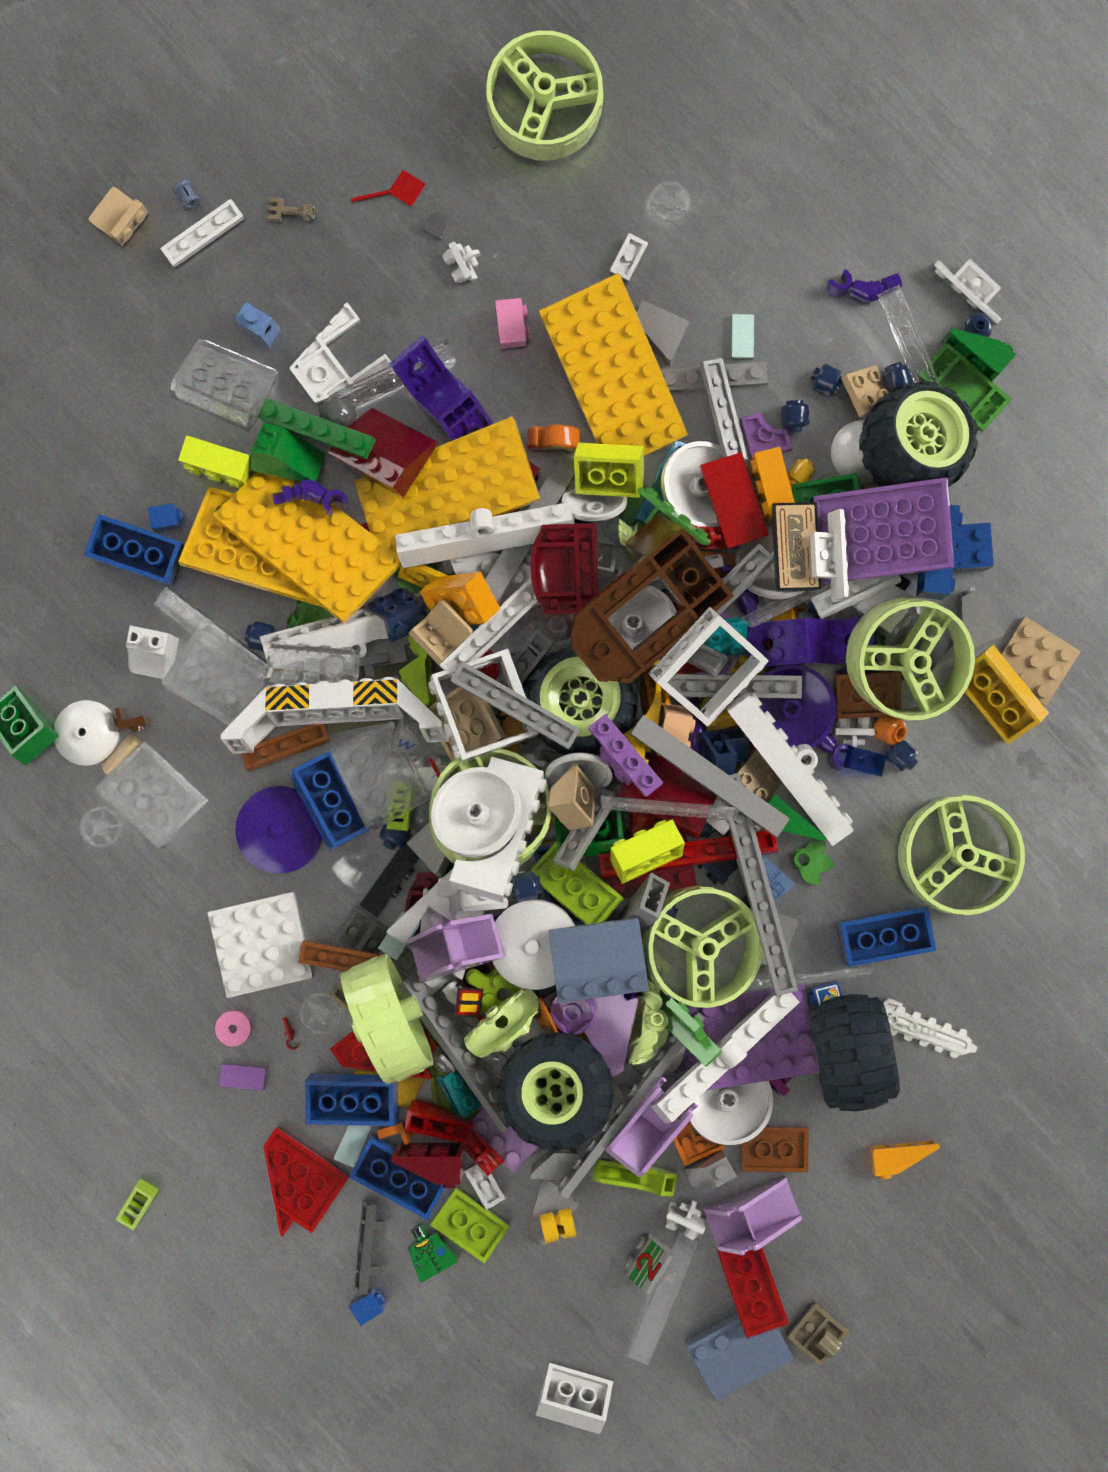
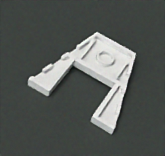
M348 302L344 304L341 311L331 319L328 326L318 334L315 341L305 349L289 368L315 405L325 402L332 397L341 396L396 375L389 365L391 360L384 354L350 378L326 346L360 322L359 317Z
M453 868L443 878L451 877ZM436 883L386 933L405 944L428 907L451 921L481 916L485 910L463 912L459 895L437 896L436 889L438 883ZM465 970L453 973V975L462 980Z

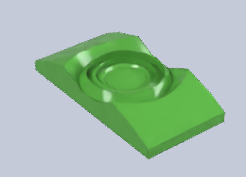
M948 342L918 373L922 381L937 382L940 387H949L957 392L956 395L962 401H966L971 408L970 413L973 419L976 420L978 430L981 432L990 425L1012 400Z

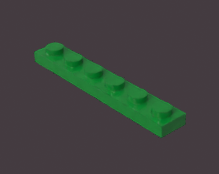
M266 398L258 416L264 422L285 427L291 432L364 459L368 458L376 441L370 435Z

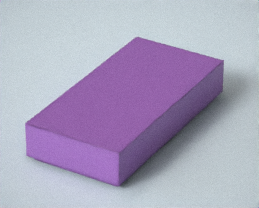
M222 1063L219 1086L263 1091L266 1067Z

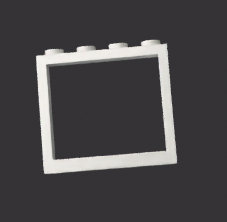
M709 607L648 674L657 684L708 727L717 719L726 706L732 703L740 691L747 687L753 677L764 668L769 660ZM721 626L752 655L710 701L699 710L672 687L668 681L711 634Z
M508 649L466 663L475 669H480L500 662L509 688L526 698ZM458 666L431 675V682H428L429 689L432 695L436 694L439 702L436 703L437 711L440 716L445 718L446 724L443 725L447 737L452 738L454 743L451 746L455 759L459 758L461 763L530 739L539 734L523 724L525 732L466 753L440 684L442 681L451 679Z

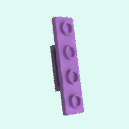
M603 715L589 726V731L602 745L599 750L600 758L606 765H610L614 769V774L620 782H625L627 786L633 782L645 797L663 784L662 780L607 715Z

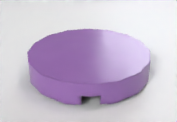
M556 997L552 1002L551 1018L555 1026L563 1033L579 1035L585 1032L594 1021L595 1009L591 999L558 1003V997Z

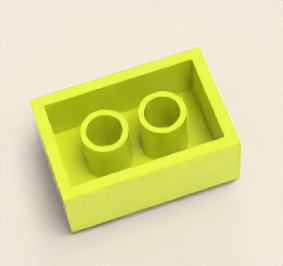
M186 435L178 461L188 473L195 476L204 474L208 476L209 480L218 483L224 480L229 483V486L240 489L252 477L254 471L251 470L250 455Z
M578 443L574 454L576 494L641 498V494L637 490L639 487L643 488L644 486L643 446Z
M673 819L668 822L663 820L656 823L653 829L638 831L629 840L621 839L615 842L613 847H611L610 861L623 884L682 857L685 842Z

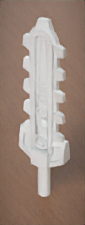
M888 997L883 1000L892 1035L895 1036L897 1032L902 1033L905 1040L918 1039L919 1045L926 1047L928 1044L934 1045V1050L940 1053L944 1049L948 1050L953 1058L969 1052H976L978 1047L967 1036V1030L960 1028L957 1032L951 1029L952 1025L945 1022L943 1026L936 1024V1018L929 1017L928 1020L921 1018V1013L914 1011L912 1015L906 1013L905 1007H903L901 1002Z

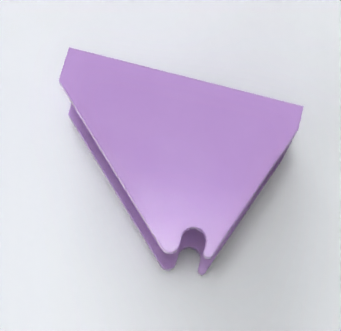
M492 914L452 920L445 924L435 925L408 939L420 977L418 978L419 983L504 958Z
M636 992V997L642 996L641 992ZM624 994L591 998L595 1009V1017L591 1026L585 1031L593 1047L603 1055L607 1066L611 1070L612 1077L623 1072L624 1067L629 1062L627 1053L638 1004L637 998L627 1000L624 998Z
M664 1077L657 1080L605 1149L607 1153L638 1177H641L649 1170L694 1115L692 1112L699 1106L694 1102L673 1122L664 1123L650 1106L664 1093L660 1088L667 1081Z
M785 1175L703 1207L719 1251L744 1255L749 1250L756 1251L802 1220Z

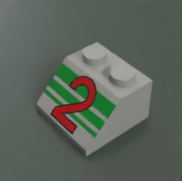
M577 1147L567 1150H549L531 1166V1179L561 1180L565 1175L569 1176L573 1171L572 1165L577 1159Z
M648 1233L645 1238L641 1237L636 1245V1249H638L634 1257L630 1256L627 1259L624 1268H626V1277L650 1296L673 1259L671 1247Z

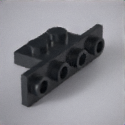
M412 834L409 835L407 842L414 837ZM407 842L403 848L398 849L360 903L362 908L376 918L391 898L395 899L401 892L402 888L400 885L404 879L408 881L415 872L413 866L418 861L419 856L409 847Z

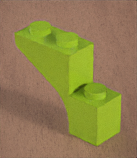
M410 636L407 638L411 643L409 647L419 657L398 672L402 676L400 680L403 685L409 688L428 708L435 703V694H431L428 685L433 674V659Z
M598 1158L594 1166L592 1180L604 1184L635 1188L659 1196H673L678 1174L660 1167H650L644 1175L638 1177L616 1159Z

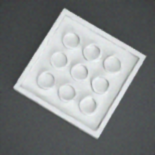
M294 892L207 912L227 998L314 977L311 965L298 963L302 941L305 940Z

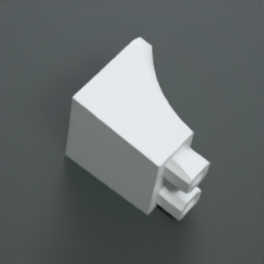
M893 585L853 604V606L857 609L858 614L863 616L871 608L884 601L895 598H914V596ZM915 606L899 610L888 616L876 629L891 643L895 644L916 615L920 613V607Z
M130 625L126 641L129 670L135 674L164 680L168 679L172 675L180 638L169 633Z

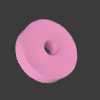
M237 1010L222 1014L215 1025V1032L219 1041L232 1047L244 1043L252 1031L251 1021L248 1016ZM232 1024L237 1026L236 1032L230 1030Z

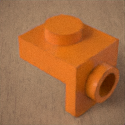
M404 1119L397 1121L394 1126H381L377 1129L379 1139L401 1133L404 1145L409 1144L410 1137H412V1132L404 1131Z

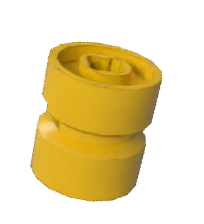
M570 1207L558 1210L557 1214L552 1212L540 1214L546 1244L556 1242L560 1237L564 1239L577 1237Z

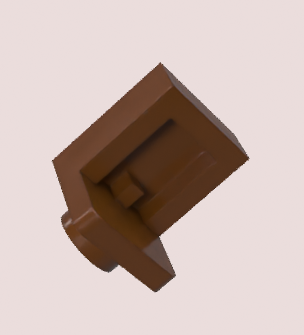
M115 708L116 714H113L115 726L119 727V730H131V733L143 731L144 726H149L147 716L126 719L124 709Z

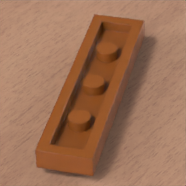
M312 724L258 743L254 747V753H241L246 770L250 772L331 741L325 724Z
M303 940L298 963L347 971L353 966L376 956L379 957L382 954Z

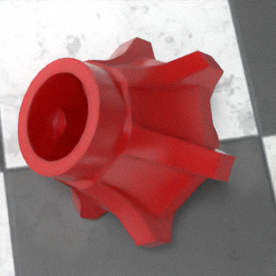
M630 809L627 810L629 815L627 831L632 834L644 829L648 831L658 823V821Z

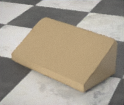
M129 734L101 764L104 772L107 775L114 776L142 746V743L132 734Z

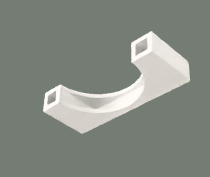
M491 757L488 768L505 775L515 786L520 796L522 810L518 828L510 843L498 854L479 861H461L456 859L449 882L450 887L453 889L504 903L505 896L509 897L511 894L513 883H510L512 875H517L520 862H517L519 854H524L527 843L524 839L526 833L530 834L533 821L531 817L533 813L538 811L540 800L537 799L539 793L544 792L547 780L544 779V771Z

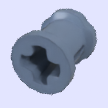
M189 180L180 181L172 189L183 202L182 207L184 209L193 208L200 202L199 196L195 195L191 189Z

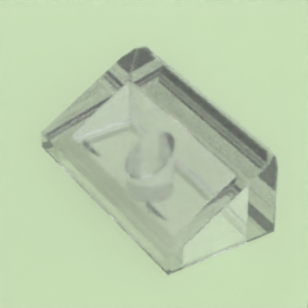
M363 838L331 869L346 885L378 853Z

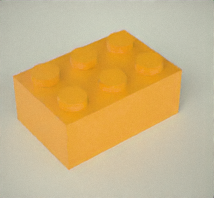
M780 447L754 453L749 464L752 477H754L756 483L757 497L761 502L760 509L766 523L772 521V503H795Z
M481 571L436 577L420 591L430 611L441 600H444L468 625L485 624L500 610Z

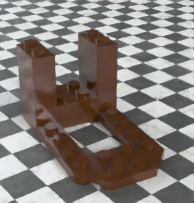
M659 514L624 542L638 561L574 613L570 647L598 681L631 683L666 654L709 607L716 612L734 597L685 530ZM658 576L667 587L663 593L669 597L678 612L635 648L631 649L607 618Z

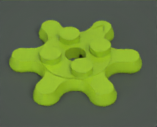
M495 966L490 973H482L477 969H471L465 976L469 985L483 989L480 1014L487 1012L494 1005L500 1006L502 1001L510 998L514 993L522 989L507 981L497 971ZM499 989H508L509 995L505 998H498L497 991ZM503 1015L495 1021V1025L499 1028L505 1027L508 1023L507 1017Z

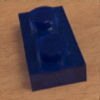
M848 746L843 767L882 777L886 755Z

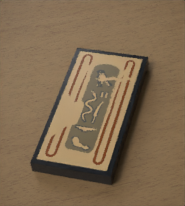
M817 502L772 503L776 592L822 590L821 578H812L810 534L818 532Z

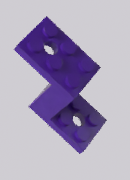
M423 335L389 363L419 407L446 432L451 441L468 435L472 428H475V431L494 424L472 391L445 367ZM421 362L420 368L414 370L415 364Z
M861 617L836 620L798 618L747 624V641L769 660L764 667L846 663L848 637ZM874 632L870 637L868 645H874ZM768 638L773 641V647L769 651L765 648V642ZM747 650L749 659L752 654Z

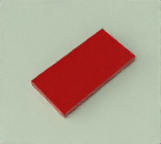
M742 452L701 464L699 467L726 549L769 536Z
M761 1247L756 1251H746L744 1255L718 1250L717 1254L746 1338L749 1339L789 1325L763 1248Z

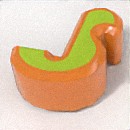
M560 424L548 425L546 427L531 426L527 432V447L534 451L565 449L575 453L577 445L580 443L581 431L576 427Z

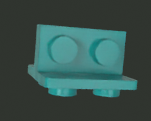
M743 617L724 619L747 640V622L743 621ZM721 626L703 643L726 656L747 653V650Z
M457 1069L454 1073L448 1072L437 1078L455 1114L465 1118L482 1106Z

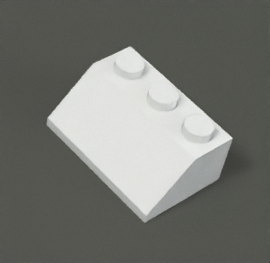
M549 1363L539 1397L536 1416L600 1434L606 1422L613 1381Z

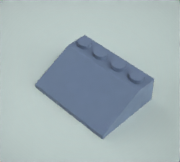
M638 917L548 930L558 1003L649 991Z
M738 1312L685 1340L691 1357L716 1401L794 1360L779 1328L747 1339Z

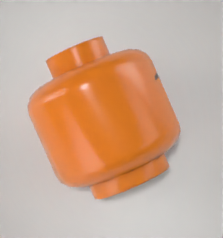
M880 716L873 725L875 738L889 745L901 742L907 733L904 720L894 716Z

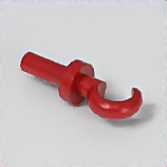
M284 1017L282 1018L286 1030L284 1036H288L286 1046L290 1050H295L299 1047V1044L295 1047L289 1045V1041L294 1039L293 1034L295 1031L291 1029L288 1018Z

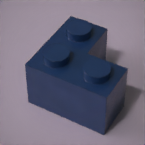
M740 727L700 732L698 754L726 774L731 775L735 773L737 762L747 760L749 738Z

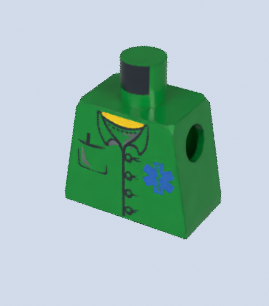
M422 1224L410 1230L416 1241L410 1244L408 1249L420 1283L458 1263V1255L438 1230L427 1234Z

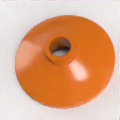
M540 997V1015L536 1018L541 1029L546 1027L550 1033H557V1028L542 997Z

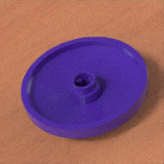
M782 665L766 672L764 675L802 676L801 698H758L762 703L759 706L764 713L768 711L775 720L773 725L777 730L782 728L788 736L786 742L790 747L792 745L797 747L800 744H807L813 748L821 743L831 731L837 711L835 695L827 680L815 670L803 665Z
M273 786L258 791L244 803L236 820L235 833L240 851L253 866L269 873H289L304 867L315 857L323 841L295 788Z

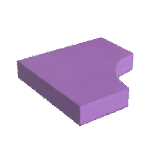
M761 413L739 419L750 460L754 453L780 447L782 453L793 450L788 428L779 429L769 425Z

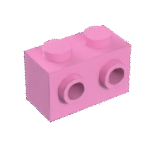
M521 298L495 301L501 349L526 346V339H530L529 326H524V318H528L526 304L522 305Z

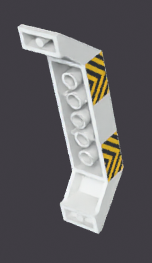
M384 677L382 680L363 678L360 681L353 682L350 680H339L336 683H329L327 681H318L316 684L298 682L295 685L287 686L285 684H274L273 686L265 687L221 733V741L232 754L254 753V747L275 727L399 720L406 717L419 723V728L427 743L449 742V737L445 733L442 721L398 679L393 677Z

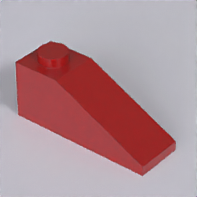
M413 1099L407 1111L404 1131L470 1145L474 1122L462 1118L436 1104Z

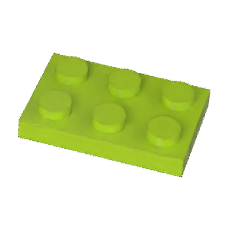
M457 1187L430 1223L432 1227L484 1264L510 1228L508 1223L490 1210H486L483 1205Z

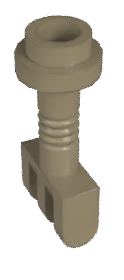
M270 197L268 199L269 204L276 205L267 207L268 212L275 213V215L267 214L266 220L282 222L283 215L303 216L305 221H310V219L315 217V207L310 203H304L303 207L284 206L282 198Z

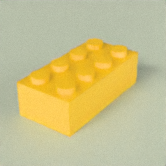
M991 645L975 657L973 676L965 693L1008 745L1042 722L1049 712L994 645Z

